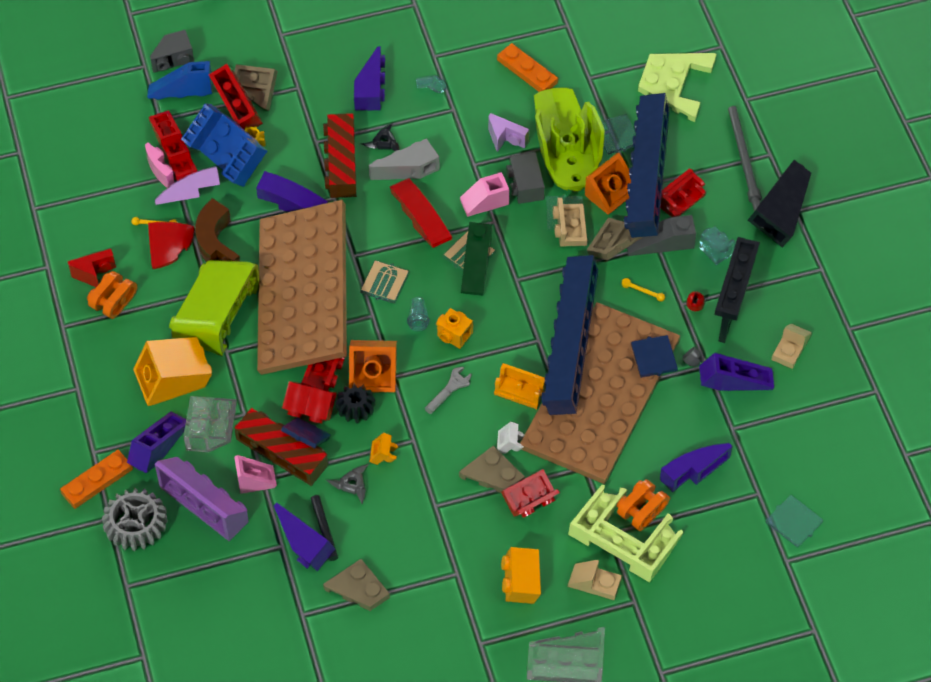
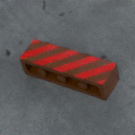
M353 113L328 114L327 123H323L324 137L328 136V141H324V154H328V158H324L325 172L329 171V176H325V189H330V198L357 197Z
M251 408L234 427L236 440L312 486L328 467L326 452L319 446L314 449L282 432L281 429L284 426L282 423H275L264 412H258Z

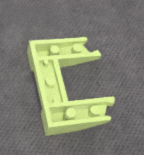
M601 485L570 523L568 535L587 546L592 542L630 564L629 571L650 583L682 537L683 531L680 530L676 534L669 526L673 521V517L667 514L647 541L642 543L607 522L616 510L619 500L626 495L627 489L620 488L618 495L604 493L605 485Z

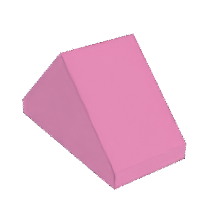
M239 455L234 457L241 494L272 489L277 486L273 465Z

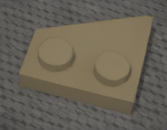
M236 64L234 73L247 96L263 109L269 111L278 71L271 68Z
M608 218L587 248L589 255L609 260L642 237L631 238L629 229H625L623 221Z
M494 446L459 471L461 479L466 480V478L475 480L479 482V485L486 488H494L500 493L504 489L525 479V476Z
M362 559L323 584L325 591L329 593L330 591L343 596L344 600L351 603L355 602L360 607L369 611L390 598V593Z

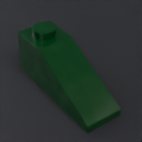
M469 222L461 293L481 296L484 294L492 240V224Z

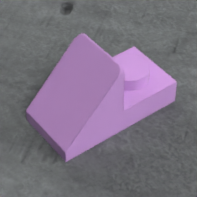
M490 113L488 116V130L497 152L505 141L510 142L512 145L526 148L529 143V129Z

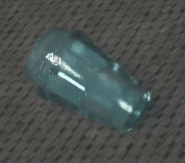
M415 297L411 301L407 324L414 331H423L427 328L430 320L425 300L421 297Z

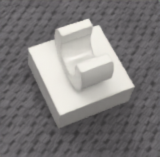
M510 421L498 431L497 450L500 453L506 454L511 449L513 451H520L524 448V446L517 442V440L520 441L524 437V434L518 431L519 424Z

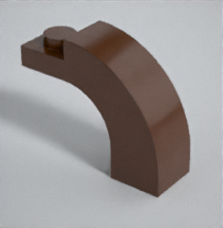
M213 198L202 208L196 220L195 232L199 252L205 262L208 260L240 261V256L217 239L220 232L231 222L229 209Z

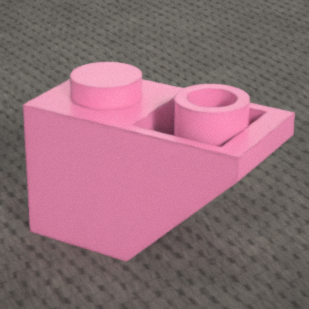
M502 172L479 179L460 197L467 217L509 205V187Z

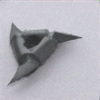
M369 464L352 469V471L341 477L340 481H326L339 490L342 489V491L352 494L357 493L361 504H363L366 488H364L365 485L361 473ZM352 480L357 482L355 485L349 484Z

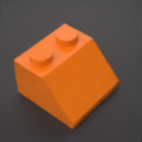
M351 340L349 345V388H352L355 383L357 388L364 384L366 390H371L372 392H395L397 341Z

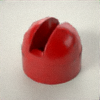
M696 291L691 292L687 297V307L692 311L703 309L705 304L703 294ZM694 298L698 299L696 304L693 303Z

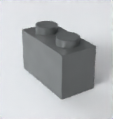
M536 152L510 156V165H506L508 178H512L513 183L510 184L512 196L517 197L518 204L544 200L545 187Z

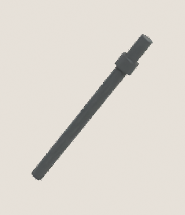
M731 106L728 108L749 190L747 192L748 199L755 211L761 203L762 196L760 189L756 186L736 106Z

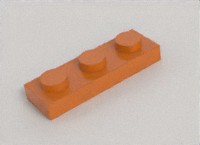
M513 43L497 55V61L538 92L552 89L558 84V77Z
M118 449L60 488L61 494L76 509L132 471L133 467L127 463V459Z

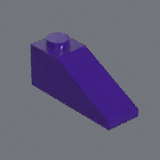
M713 353L699 366L701 386L720 391L774 389L773 370L766 366L718 353Z
M170 411L131 441L127 463L140 471L149 472L155 467L157 461L162 460L187 429L190 421Z
M276 502L274 505L275 511L292 550L298 556L296 561L306 569L311 566L318 571L335 550L334 546L326 538Z

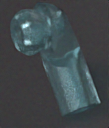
M436 75L416 78L417 88L428 87L436 93H442L446 89V83Z

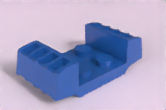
M207 103L203 105L181 138L190 148L200 150L223 170L221 173L232 183L242 187L245 186L251 174L268 152L254 137L212 104Z

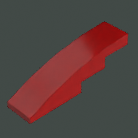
M170 111L150 116L149 121L169 166L174 172L176 180L178 181L189 174L197 172L186 144L181 140V131Z
M410 178L390 186L391 194L401 203L402 211L412 220L414 229L432 248L452 240V235L435 209Z

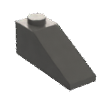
M692 215L670 217L660 221L658 236L642 237L627 247L628 256L694 249L696 230Z

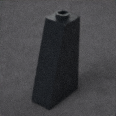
M793 160L747 220L782 248L794 235L811 172L796 160Z

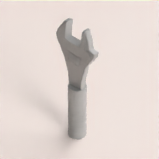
M464 367L454 368L447 386L425 407L426 412L432 414L452 392L469 386L471 373L463 378L459 373L464 370Z

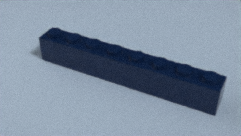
M666 93L640 96L639 105H636L638 120L634 121L636 136H633L634 151L631 152L633 167L629 168L631 183H628L627 186L629 199L626 200V210L628 214L624 216L625 229H629L631 238L658 236L670 113Z
M594 255L567 257L566 266H563L562 269L564 280L563 284H560L561 298L557 302L558 316L557 319H554L555 335L551 337L552 353L548 356L549 371L545 374L546 390L542 392V404L546 406L549 415L577 414L599 271Z

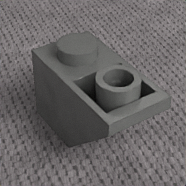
M186 30L164 35L150 55L153 73L194 62L193 50Z

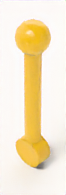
M134 217L131 220V223L135 226L150 222H166L141 220L138 217ZM172 219V220L169 221V222L178 223V222H177L176 220H174V219Z
M628 278L622 280L624 288L631 287L656 297L660 302L665 300L663 293H655L635 285Z

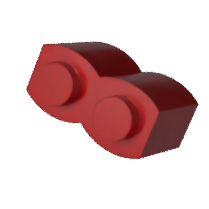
M289 381L282 409L288 410V415L301 418V414L310 416V421L323 424V420H330L337 393Z

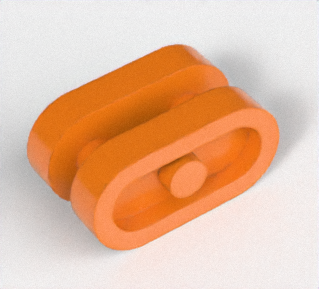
M115 271L106 273L100 284L89 292L87 296L88 306L96 311H100L103 308V314L114 319L135 296L137 284L129 279L123 281V276Z
M648 479L637 482L632 493L628 497L623 496L617 503V514L625 520L631 516L634 517L631 525L638 531L644 530L665 509L670 501V496L663 491H659L655 495L653 492L656 486ZM648 500L649 502L641 510H639V508Z

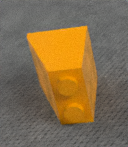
M197 337L146 341L133 369L147 406L205 388L212 376V368L206 360L204 348L200 345Z

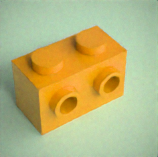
M510 547L506 555H503L501 561V568L505 570L502 591L506 594V602L534 604L541 595L539 549Z

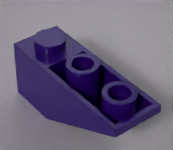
M377 46L354 80L355 111L381 110V102H385V89H381V85H385V72H381V68H385V55H381V46Z

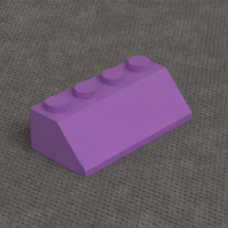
M173 457L159 460L155 463L160 488L228 541L249 522L248 510L245 505L240 501L235 502L223 488L220 487L218 489L214 486L208 476L205 474L200 475L196 472L190 462H183L180 458Z

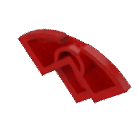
M175 222L148 223L152 269L168 266L178 260V255L184 248L185 251H188L194 238V226Z

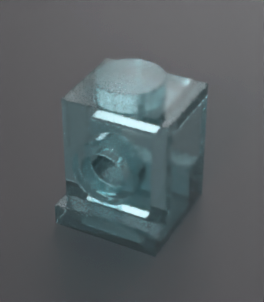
M716 226L703 231L699 248L715 265L732 256L735 247L733 239L729 241L727 235L724 232H720Z

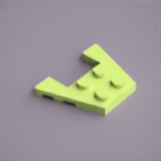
M650 54L638 86V92L644 95L666 93L672 111L678 114L681 112L688 116V120L695 122L700 102L682 98L680 95L689 69L711 73L717 54Z

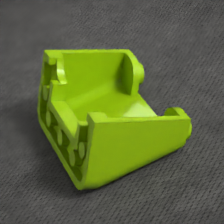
M208 260L206 264L203 263L199 270V276L179 312L170 321L169 328L171 329L172 338L197 337L204 350L223 356L227 345L223 344V340L226 335L231 333L230 325L246 296H251L252 293L256 294L259 289L258 265L243 261Z

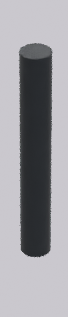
M314 495L311 497V502L321 535L335 548L320 496ZM336 548L329 556L330 561L338 559Z

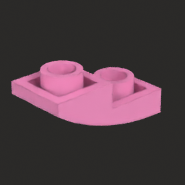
M149 143L145 144L151 170L157 179L168 188L175 183L172 168L165 164V156L160 148L153 147Z

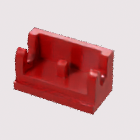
M689 168L662 190L661 209L671 217H679L706 195V191L702 188L705 185L704 181Z

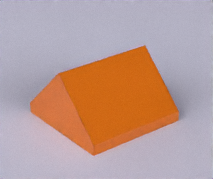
M616 153L586 177L585 196L606 214H610L629 199L627 189L628 183H631L629 168L620 153Z

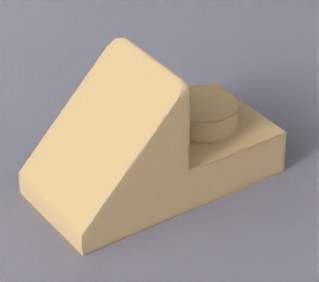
M794 324L786 326L782 339L772 355V360L793 369L812 332Z
M599 560L577 563L574 565L568 587L615 600L622 575L599 569Z

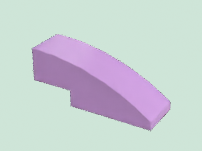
M217 167L202 169L176 181L155 198V204L200 197L198 188L220 185Z

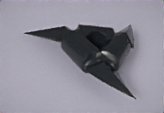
M393 122L382 128L373 138V142L361 143V145L373 149L378 148L379 150H390L391 148L394 151L400 150L398 142H396L390 131Z

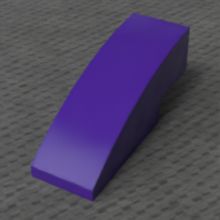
M264 171L256 187L258 199L276 203L280 210L287 212L328 203V201L309 189Z
M730 443L716 444L688 452L661 468L660 481L672 492L689 479L697 485L731 457L732 445Z

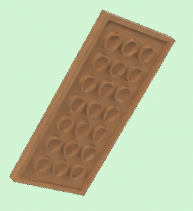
M343 200L260 219L257 371L263 375L346 357V204Z
M596 302L592 310L577 414L549 415L546 406L541 404L520 442L524 446L521 450L606 484L661 377L653 375L640 378L631 342L647 339L649 336L654 338L668 335L672 351L674 352L680 340V335Z

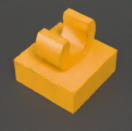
M383 432L372 441L369 462L378 465L383 460L391 463L396 459L397 456L390 453V451L394 452L398 448L397 444L391 442L392 435Z

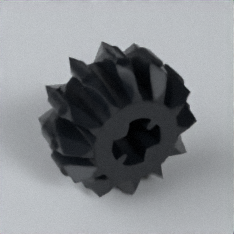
M354 383L352 388L345 386L344 392H338L336 408L340 417H345L347 422L354 419L358 423L360 418L367 421L368 415H373L376 405L373 392L366 390L364 384L357 388Z

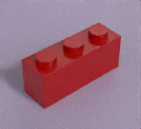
M228 64L209 74L234 122L244 130L246 127H258L263 124L236 74Z

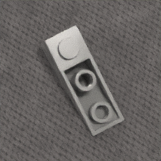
M426 138L369 164V177L371 180L421 179L440 170L439 156Z

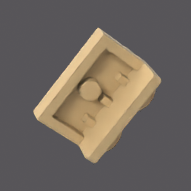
M558 198L557 206H553V219H557L558 223L555 224V238H559L560 246H587L583 204H563V198Z

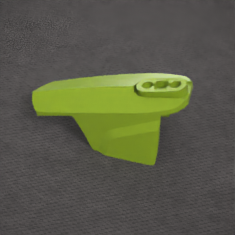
M552 88L540 91L534 95L535 121L540 149L547 170L558 187L564 190L581 191L586 185V177L598 168L602 160L605 135L603 124L596 108L589 101L584 103L581 110L573 89Z

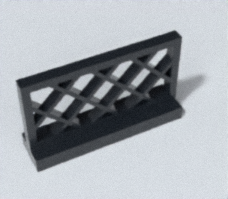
M741 237L737 238L714 314L722 317L718 342H726L732 320L737 321L760 242Z

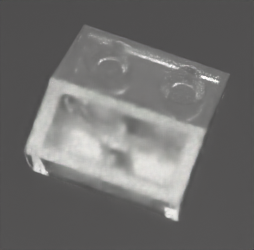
M190 396L183 436L186 451L211 452L231 442L237 399Z

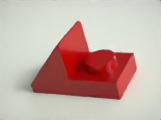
M111 248L67 261L72 278L94 287L99 285L96 274L108 272L116 268Z

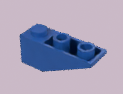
M210 61L189 62L151 83L148 88V99L160 100L167 97L183 98L186 96H206L212 94L213 82L209 76L212 73Z

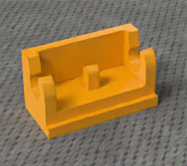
M503 363L500 368V376L495 381L494 395L537 410L542 400V392L546 390L545 377Z

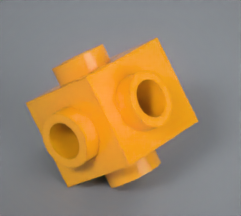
M450 308L446 314L440 315L437 320V336L443 342L450 343L459 349L473 334V320L467 318L460 311Z

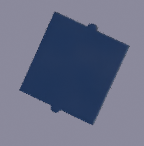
M668 335L654 338L649 336L647 339L631 342L640 378L653 375L661 376L664 373L678 371Z
M299 417L287 423L281 429L282 432L314 449L331 436V434L319 429L316 425H312Z

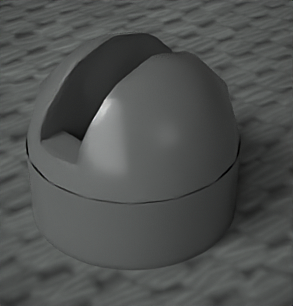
M694 346L685 353L682 360L687 365L695 367L702 361V354Z

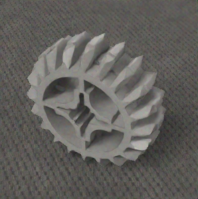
M134 488L133 493H129L125 489L123 496L116 493V501L109 499V507H104L105 515L102 516L103 530L107 533V538L110 541L113 540L116 547L122 545V548L126 550L131 546L135 552L137 546H141L145 550L146 543L154 545V538L161 539V532L166 530L167 512L160 498L156 499L154 493L148 495L145 489L138 493L136 488ZM124 512L125 514L120 518V522L116 523L118 517ZM153 516L151 523L145 527V524L150 520L149 518Z

